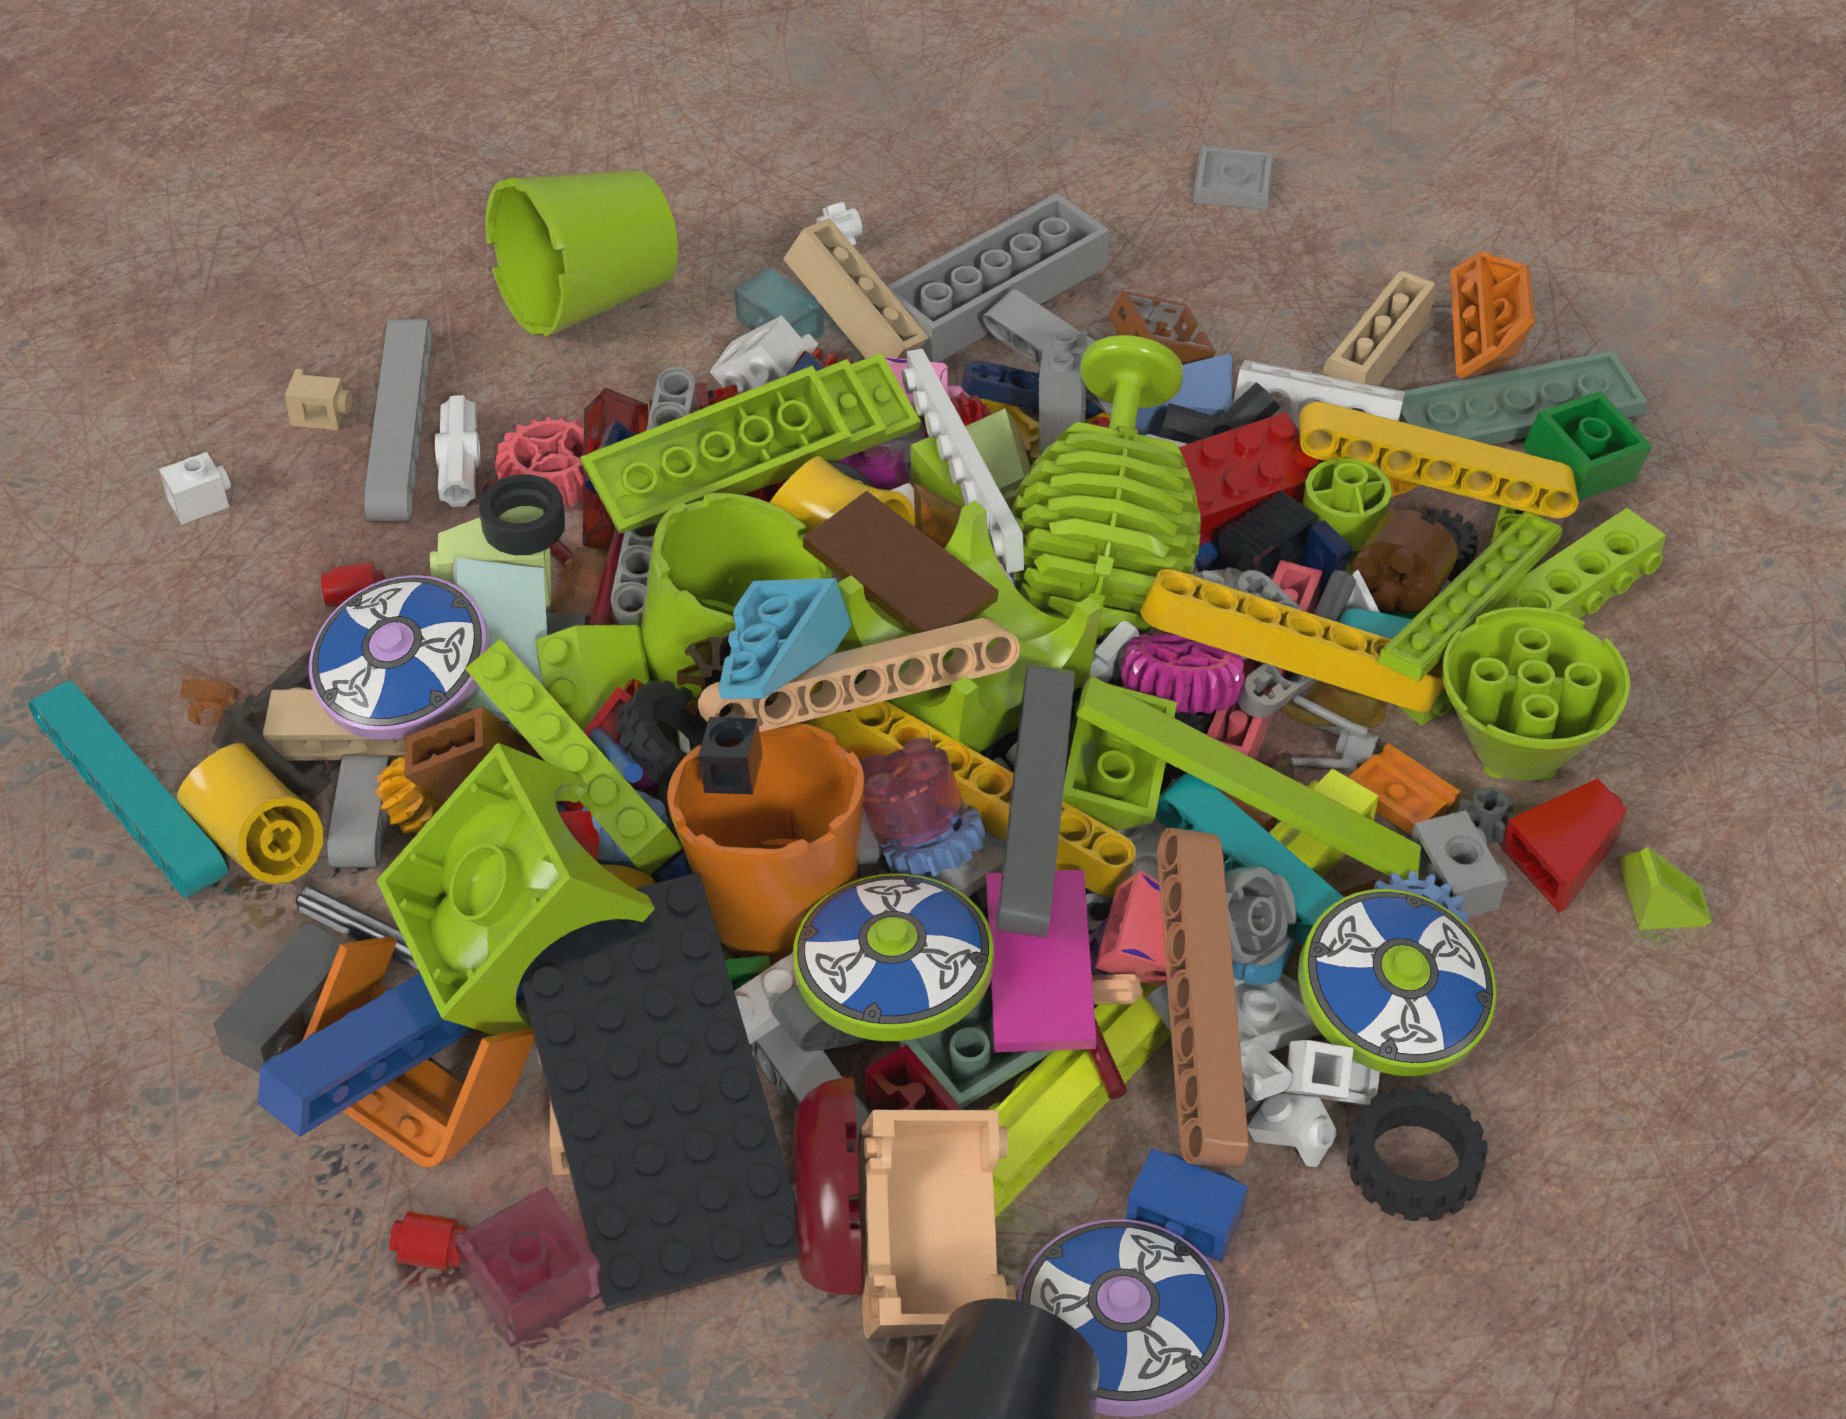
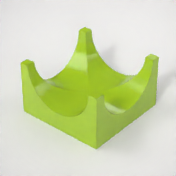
M973 501L961 508L958 524L945 550L999 590L998 600L973 620L989 618L1011 632L1018 639L1020 645L1019 656L1009 669L974 679L964 676L950 685L886 701L975 752L980 753L1019 727L1022 694L1028 664L1075 671L1073 691L1083 685L1086 678L1089 679L1102 606L1089 596L1076 604L1074 612L1069 619H1061L1050 616L1029 603L1007 578L995 556L988 534L987 510L976 501ZM852 575L837 583L852 625L832 654L914 635L875 603L868 602L865 598L864 586ZM996 638L988 643L986 652L994 647ZM954 648L944 655L943 662L952 656ZM911 658L901 664L899 673L904 672L908 668ZM867 669L857 675L855 680L858 683L865 678Z
M497 743L376 880L441 1018L493 1035L531 1028L529 1016L516 1005L517 988L528 966L550 944L578 928L600 921L628 919L643 922L655 909L647 894L625 884L594 860L577 842L561 819L555 802L571 801L576 803L588 790L582 777L500 743Z

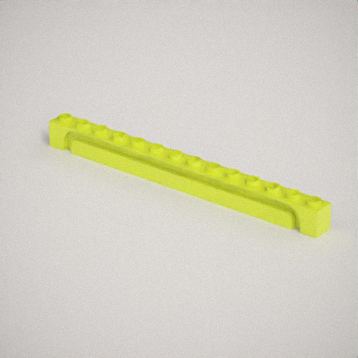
M1332 768L1320 782L1314 780L1308 786L1314 791L1374 821L1379 796ZM1278 819L1275 827L1269 832L1321 878L1345 855V853ZM1140 982V986L1144 989L1143 996L1137 999L1135 1003L1102 1004L1094 1009L1095 1018L1124 1084L1171 1036V1032L1151 1003H1148L1146 997L1159 987ZM1087 1049L1053 1051L1045 1056L1043 1061L1032 1072L1029 1070L1025 1071L1018 1078L1012 1093L1001 1104L996 1102L987 1109L998 1110L999 1126H1005L1008 1134L1006 1158L998 1159L997 1167L993 1171L995 1218L1110 1100Z

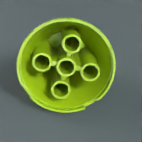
M1509 607L1493 610L1477 616L1473 625L1462 632L1458 630L1453 635L1444 654L1442 664L1443 684L1478 758L1483 763V770L1487 775L1496 779L1548 781L1554 777L1557 769L1616 724L1623 714L1628 701L1630 676L1622 655L1607 637L1601 641L1598 637L1585 630V622L1576 617L1555 610L1537 607Z

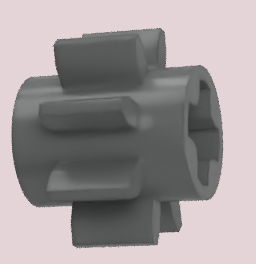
M1492 787L1473 788L1471 800L1461 799L1458 811H1467L1475 827L1478 826L1483 830L1487 844L1495 841L1502 843L1508 820L1517 816L1512 813L1515 800L1508 799L1501 790Z

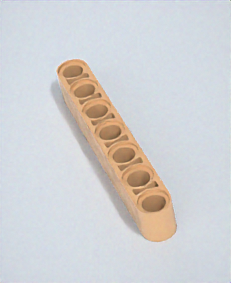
M979 618L829 655L776 690L775 692H778L776 701L764 707V703L767 697L756 699H721L718 691L720 682L708 686L701 693L698 700V709L700 715L708 722L709 717H719L721 709L725 705L733 703L731 712L724 717L758 718L759 732L950 685L964 676L974 679L1009 669L1016 662L1020 652V645L1018 639L1011 632L994 620ZM996 638L994 647L986 652L988 643ZM954 648L952 656L943 662L944 655ZM911 658L908 668L904 672L899 673L901 664ZM867 669L865 678L860 683L854 684L857 675ZM823 680L821 689L816 694L810 695L812 686Z

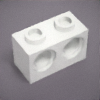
M781 315L730 342L710 370V373L722 387L737 384L738 391L751 390L786 376L808 345Z

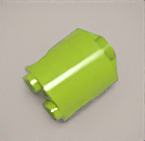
M1334 458L1318 464L1309 472L1305 482L1302 504L1319 515L1321 540L1300 554L1299 557L1307 567L1323 571L1321 581L1328 582L1332 572L1335 570L1353 575L1355 573L1352 566L1354 559L1376 525L1385 514L1389 513L1392 489L1390 480L1382 470L1366 461L1353 458Z

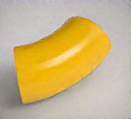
M816 456L801 466L783 484L770 501L771 504L783 509L801 521L807 527L805 534H808L868 491L917 528L916 514L911 502L902 493L877 489L860 483L833 467L821 456Z
M244 743L231 744L208 756L191 771L177 793V802L220 848L257 880L270 884L291 882L304 875L318 859L323 846V826L317 812L290 791Z

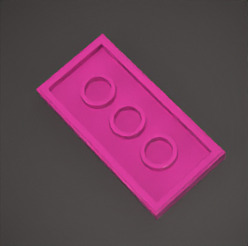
M1084 870L1055 871L1051 916L1046 938L996 931L1002 873H986L988 924L994 946V968L991 978L994 1052L1096 1049Z

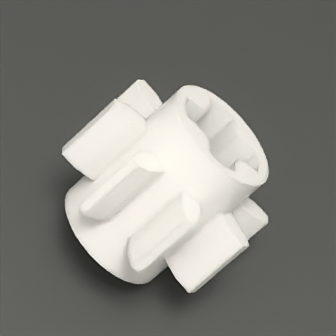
M844 202L822 208L824 216L818 217L816 223L831 218L850 243L855 246V237L862 235V223L855 208L846 210Z

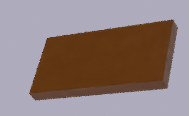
M868 491L803 537V548L842 579L852 575L864 586V594L869 600L913 634L971 621L998 600V589Z

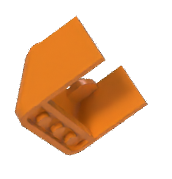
M389 936L340 944L303 1041L312 1033L325 1029L342 1019L348 1012L361 1008L388 990L381 985V981L397 940ZM531 1028L482 1038L464 1083L426 1059L342 1112L420 1166L432 1167L446 1163L472 1140L510 1101L535 1040Z

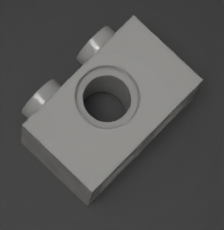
M1464 810L1414 823L1411 841L1421 845L1419 873L1425 881L1432 874L1435 875L1434 885L1441 887L1447 883L1451 884L1450 897H1463L1462 911L1468 912L1469 917L1498 910L1504 889L1508 884L1507 874L1502 863L1495 861L1490 853L1483 830L1478 826L1475 827L1467 811Z

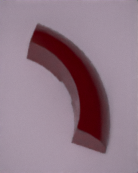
M843 1077L825 1081L810 1090L797 1107L794 1135L798 1262L802 1278L814 1288L832 1294L861 1295L863 1294L860 1205L859 1199L849 1200V1196H859L854 1077Z

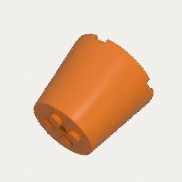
M800 723L760 732L763 756L753 795L704 793L698 757L700 745L690 751L678 764L672 774L668 787L670 816L692 873L700 872L719 940L730 951L743 958L769 956L770 964H776L793 953L796 933L811 908L833 890L857 880L865 792L862 766L853 751L848 753L836 743V736L820 728Z

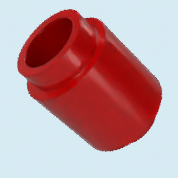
M372 561L331 567V572L321 573V586L325 606H336L338 608L358 591L385 580L383 569L375 570Z
M407 1211L403 1221H394L390 1235L389 1250L397 1252V1262L400 1264L448 1271L450 1266L462 1268L469 1246L470 1226L460 1225L456 1218Z

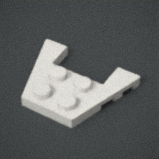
M1283 973L1273 984L1258 986L1246 985L1244 980H1236L1234 978L1243 1085L1255 1101L1286 1091L1294 1075L1269 1052L1290 1045V1041L1304 1040L1322 1034L1309 1016L1304 1005L1299 982Z

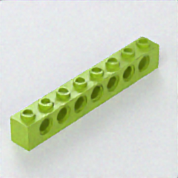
M1626 508L1526 574L1490 611L1509 607H1537L1562 612L1578 619L1587 613L1590 615L1594 614L1609 598L1615 594H1623L1634 581L1645 574L1651 575L1658 569L1663 560V554L1661 553L1666 535ZM1445 687L1433 708L1428 712L1413 711L1396 705L1421 726L1436 716L1442 717L1446 715L1453 707Z

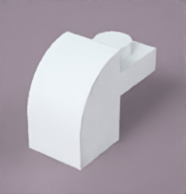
M1310 1040L1290 1041L1287 1069L1294 1075L1288 1089L1284 1093L1320 1097V1099L1369 1107L1371 1098L1378 1093L1380 1072L1352 1060L1354 1048Z

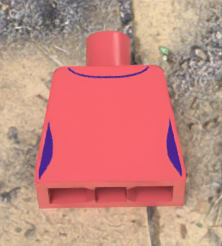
M1138 871L1116 887L1094 967L1112 974H1134L1140 978V982L1160 987L1167 983L1159 882L1148 874Z

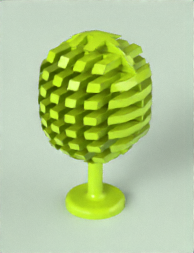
M1118 335L1102 338L1089 345L1083 352L1080 364V375L1085 386L1098 398L1113 404L1109 428L1075 422L1056 438L1058 440L1048 446L1032 464L1028 471L1030 475L1026 474L1012 507V514L1023 533L1024 570L1013 572L1019 593L1040 611L1061 619H1069L1074 612L1076 604L1090 596L1102 606L1096 640L1106 639L1118 624L1123 621H1127L1136 627L1139 635L1146 634L1151 630L1152 626L1143 619L1140 610L1158 572L1163 569H1173L1192 575L1200 544V534L1197 532H1200L1201 520L1196 490L1188 468L1183 467L1186 464L1178 446L1172 441L1135 434L1138 409L1164 404L1179 392L1184 375L1183 365L1173 351L1156 341L1138 336Z

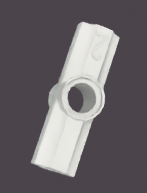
M464 395L450 396L446 403L441 404L440 433L435 434V454L439 471L437 485L439 499L449 503L451 507H465L470 500L476 498V468L481 466L476 403L467 400Z

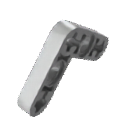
M1248 570L1243 572L1233 586V589L1249 594L1254 591L1253 595L1302 610L1268 576L1259 571ZM1264 663L1244 680L1243 687L1240 689L1237 697V702L1248 715L1256 718H1265L1291 701L1294 695H1299L1318 680L1295 673L1298 681L1291 682L1281 676L1278 667ZM1268 685L1271 689L1268 696L1262 695L1258 697L1256 694L1262 692Z

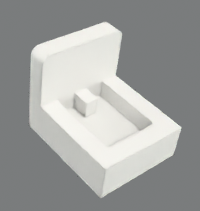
M1283 1093L1267 1097L1247 1127L1254 1142L1296 1147L1305 1165L1309 1167H1317L1337 1135V1130L1320 1097Z

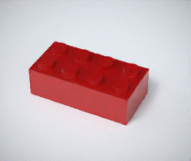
M1286 412L1178 447L1186 464L1183 467L1188 468L1196 490L1201 520L1200 532H1197L1200 534L1199 546L1218 540L1221 529L1223 530L1228 523L1239 521L1241 516L1245 517L1247 512L1251 513L1253 508H1256L1260 502L1271 499L1273 494H1278L1279 490L1284 491L1301 504L1303 503L1305 482L1309 472L1324 461L1312 458L1302 451L1299 429Z

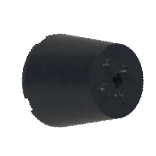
M999 1298L976 1300L959 1307L949 1316L883 1419H1094L1100 1384V1366L1093 1349L1084 1337L1058 1316L1037 1306L1016 1300Z

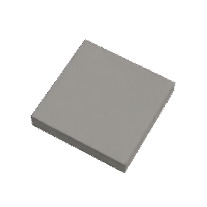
M1201 146L1193 202L1268 210L1274 154Z

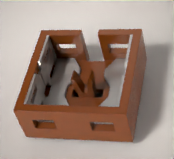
M1122 290L1108 314L1110 321L1117 331V335L1138 336L1156 341L1173 351L1180 359L1182 365L1213 358L1216 354V350L1204 332L1199 331L1192 343L1188 342L1199 323L1187 304ZM1183 323L1187 326L1185 331L1182 328Z

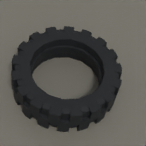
M655 680L648 682L646 686L644 684L640 686L618 713L617 718L619 721L616 723V731L622 736L619 740L622 748L630 752L631 757L647 772L645 775L654 783L658 780L664 784V789L668 791L672 774L687 753L678 749L664 736L655 720L665 722L679 730L695 747L702 745L708 722L701 715L692 716L685 707L687 702L696 698L693 696V691L683 686L680 689L676 688L674 683L669 681H663L662 684H659Z
M1416 1086L1414 1091H1405V1087L1393 1088L1390 1094L1386 1096L1380 1093L1371 1098L1368 1108L1363 1105L1351 1129L1347 1152V1166H1352L1350 1177L1355 1186L1360 1185L1363 1189L1362 1196L1371 1204L1375 1201L1381 1205V1211L1394 1216L1396 1212L1405 1215L1404 1220L1419 1221V1217H1428L1429 1221L1443 1219L1444 1213L1449 1211L1452 1215L1458 1213L1463 1209L1466 1199L1471 1201L1474 1198L1482 1179L1488 1146L1487 1140L1482 1141L1484 1131L1478 1120L1473 1122L1470 1117L1471 1111L1461 1103L1458 1106L1451 1102L1452 1097L1446 1093L1439 1092L1436 1095L1428 1093L1429 1088ZM1401 1126L1422 1127L1438 1133L1450 1143L1458 1157L1459 1164L1457 1169L1447 1177L1434 1181H1413L1395 1174L1382 1163L1375 1150V1142L1386 1131Z

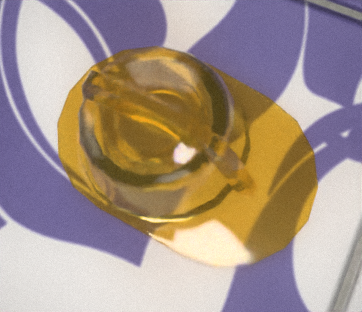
M1319 680L1311 685L1305 696H1302L1353 723L1365 727L1378 726L1385 719L1386 707L1382 700ZM1293 699L1281 707L1283 713L1299 723L1314 726H1337L1294 703Z

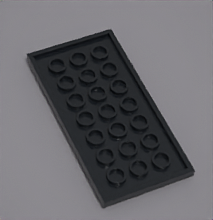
M700 872L634 888L647 894L655 907L654 911L643 922L613 919L578 928L562 936L544 949L528 966L520 980V986L606 1311L797 1259L799 1255L795 1198Z

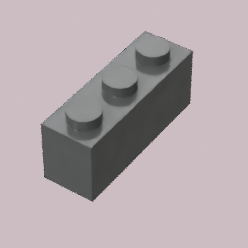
M307 922L214 1023L222 1053L260 1073V1066L265 1064L271 1057L282 1054L299 1044L304 1039L339 946L348 942Z

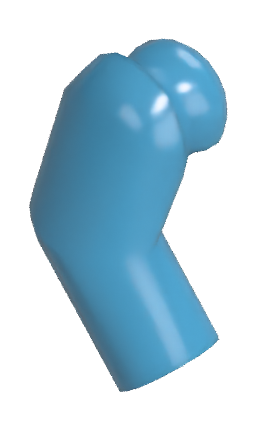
M1291 939L1287 950L1276 961L1264 966L1232 962L1234 978L1236 980H1244L1246 985L1251 986L1273 984L1282 975L1295 947L1294 941Z

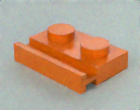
M1390 743L1384 746L1383 751L1379 755L1374 754L1348 776V778L1377 794L1379 797L1376 812L1411 836L1414 823L1444 816L1446 810L1451 805L1454 807L1458 804L1461 792Z

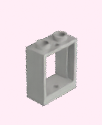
M1071 331L1045 333L1039 374V455L1058 440L1056 438L1075 422H1086V386L1080 375V364L1083 352L1087 348V334H1075Z

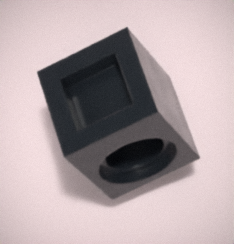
M709 717L698 756L704 793L753 795L763 756L758 718Z

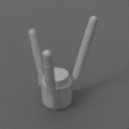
M1294 695L1293 702L1308 711L1289 704H1285L1282 707L1285 713L1339 735L1335 752L1343 755L1342 759L1287 757L1285 760L1287 765L1342 769L1353 773L1356 770L1357 764L1362 765L1373 756L1380 733L1368 730L1369 727L1353 723L1300 695Z

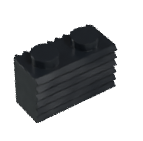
M1279 490L1277 495L1273 494L1271 499L1260 502L1256 508H1253L1251 513L1247 512L1245 517L1241 516L1239 521L1228 523L1219 533L1221 560L1224 565L1228 564L1229 568H1235L1242 572L1248 570L1259 571L1266 576H1270L1276 571L1280 560L1290 562L1321 540L1319 515L1282 490Z

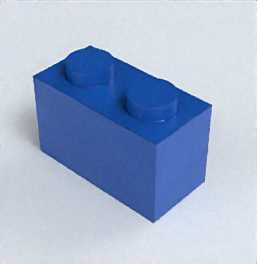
M1152 1148L1128 1196L1126 1219L1143 1221L1165 1228L1191 1243L1204 1256L1222 1262L1244 1215L1248 1186L1238 1182L1228 1174L1214 1173L1199 1166L1190 1165L1179 1155L1165 1154Z

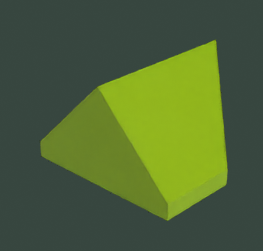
M1649 846L1638 852L1617 856L1639 930L1705 927L1713 922L1702 886Z

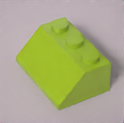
M576 625L536 639L543 687L582 731L585 730L618 686L624 690L625 685L632 678L640 680L645 684L650 682L641 628L637 625Z
M1111 685L1173 718L1175 717L1177 702ZM1080 695L1068 740L1062 801L1115 831L1153 823L1166 761L1078 717L1076 714L1081 699Z

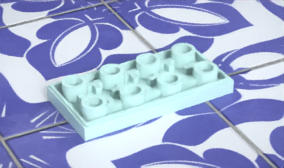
M456 558L453 565V583L465 591L478 606L490 632L491 646L501 638L543 686L536 639L547 636L544 568ZM481 687L457 713V716L483 706L501 721H510Z

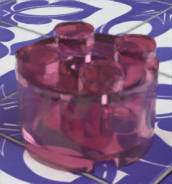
M929 738L913 739L906 743L901 750L886 756L880 754L872 755L860 762L865 785L863 809L874 838L880 844L888 846L885 838L898 839L900 846L923 843L945 833L953 827L950 818L957 811L961 817L965 813L966 805L948 755L943 749L933 746Z

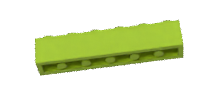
M501 638L465 668L545 762L582 777L588 790L579 801L588 811H591V815L641 872L650 876L682 848V844Z

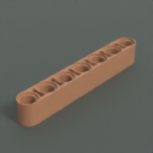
M1168 828L1159 839L1157 863L1181 1153L1185 1162L1190 1165L1237 1168L1243 1164L1247 1156L1248 1129L1221 840L1214 833Z

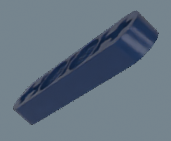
M972 361L966 365L961 387L969 395H977L980 399L1039 411V373L984 361ZM1086 399V419L1104 412Z

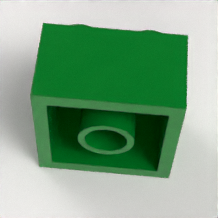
M1601 391L1538 412L1523 448L1529 455L1568 465L1573 470L1578 501L1635 481L1652 445Z

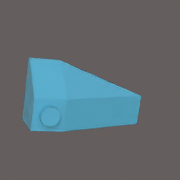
M836 578L753 581L734 608L733 618L736 626L735 631L729 634L728 641L731 652L730 656L724 660L718 690L721 699L766 698L835 652L852 625Z

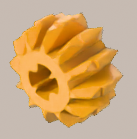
M405 756L392 761L391 765L384 768L382 773L376 776L379 787L374 792L382 800L383 804L380 809L388 813L390 825L398 823L404 834L410 832L418 834L443 805L405 777Z

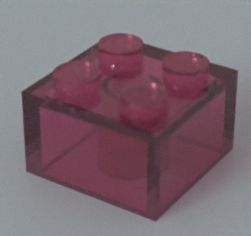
M547 1186L453 1237L460 1271L511 1348L602 1297L601 1288H603L599 1261Z

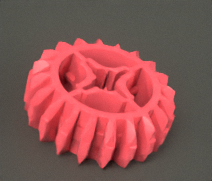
M565 415L559 420H551L547 416L546 420L538 422L531 418L530 425L517 424L515 432L505 433V440L498 444L495 461L496 474L498 475V480L520 474H532L546 478L558 487L563 496V504L573 509L575 501L587 503L590 494H598L580 459L584 455L604 448L605 445L601 435H596L593 426H583L580 419L568 422Z

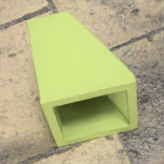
M519 506L506 511L499 518L510 523H527L540 518L546 512L541 508L533 506ZM480 517L438 533V551L430 552L432 577L454 584L453 565L456 558L544 568L546 613H552L550 547L532 555H511L500 552L488 544L482 532Z

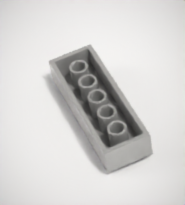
M1056 193L889 284L887 287L928 335L929 338L922 348L929 361L940 362L990 333L983 322V315L1010 290L1016 289L1040 305L1106 268L1110 230Z

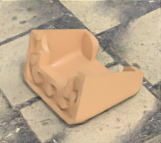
M872 1110L861 1127L858 1138V1172L863 1285L862 1315L864 1334L867 1339L938 1334L949 1316L956 1309L969 1302L991 1298L1016 1300L1014 1285H1006L1003 1274H998L993 1171L997 1167L998 1159L1006 1158L1008 1151L1007 1129L1005 1126H999L998 1110Z

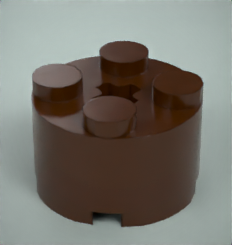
M1400 509L1385 514L1353 561V569L1355 571L1359 570L1377 608L1381 611L1391 612L1395 609L1411 612L1424 609L1437 596L1453 570L1458 550L1452 535L1439 522L1435 521L1434 525L1420 519L1423 513L1415 510Z

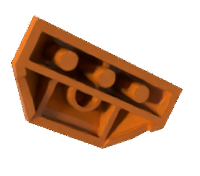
M1480 251L1450 270L1456 375L1461 379L1483 376L1495 368L1508 363L1510 359L1517 356L1535 323L1531 270L1525 264L1502 257H1495L1488 252Z

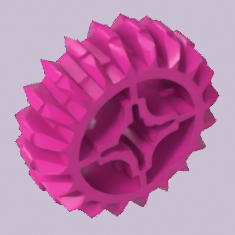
M1158 631L1153 632L1152 635H1140L1138 639L1129 641L1128 647H1125L1124 657L1121 658L1120 665L1123 688L1177 702L1176 714L1179 712H1189L1192 715L1196 714V712L1210 714L1214 710L1222 711L1227 709V706L1236 704L1245 676L1241 655L1172 633H1161Z

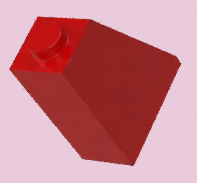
M1596 778L1509 819L1502 851L1556 911L1560 913L1568 908L1619 839L1627 808L1623 805L1617 794L1611 792Z

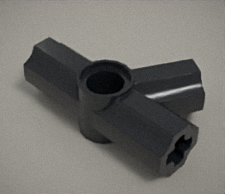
M1255 382L1219 417L1168 403L1158 437L1190 444L1211 437L1214 429L1218 426H1226L1230 430L1272 417L1281 407L1258 382Z

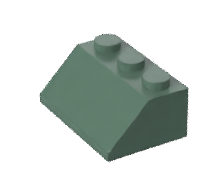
M991 981L979 1003L957 1023L929 1036L900 1041V1048L908 1045L961 1109L1055 1051L994 1052Z

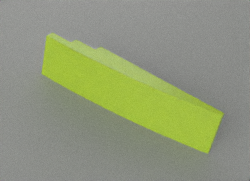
M881 352L854 364H850L848 359L818 371H815L812 365L584 455L580 461L619 533L659 522L669 509L681 501L687 505L702 501L705 494L732 493L743 495L789 479L801 466L816 456H821L826 461H838L917 430L921 420Z

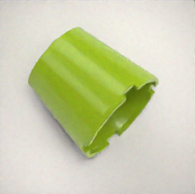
M628 170L509 178L499 181L489 195L485 216L487 244L494 243L498 266L492 267V271L499 291L511 314L532 335L541 333L546 337L556 334L666 285L674 276L678 262V238L674 218L661 188L652 177L643 171Z
M732 493L705 494L702 501L687 505L681 501L664 514L658 523L653 537L641 626L650 681L657 680L659 684H662L663 681L672 682L676 688L680 689L682 686L693 691V696L697 697L702 692L700 685L685 684L679 686L677 684V671L696 664L690 655H685L684 651L691 643L735 628L734 608L753 581L832 578V570L803 548V537L806 535L805 530L807 527L801 521L771 503L750 496Z

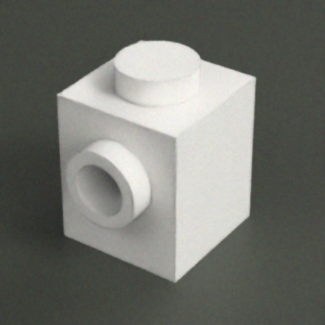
M207 452L159 469L167 501L181 525L229 508L225 490L231 489L228 475L222 465L217 467L214 465Z

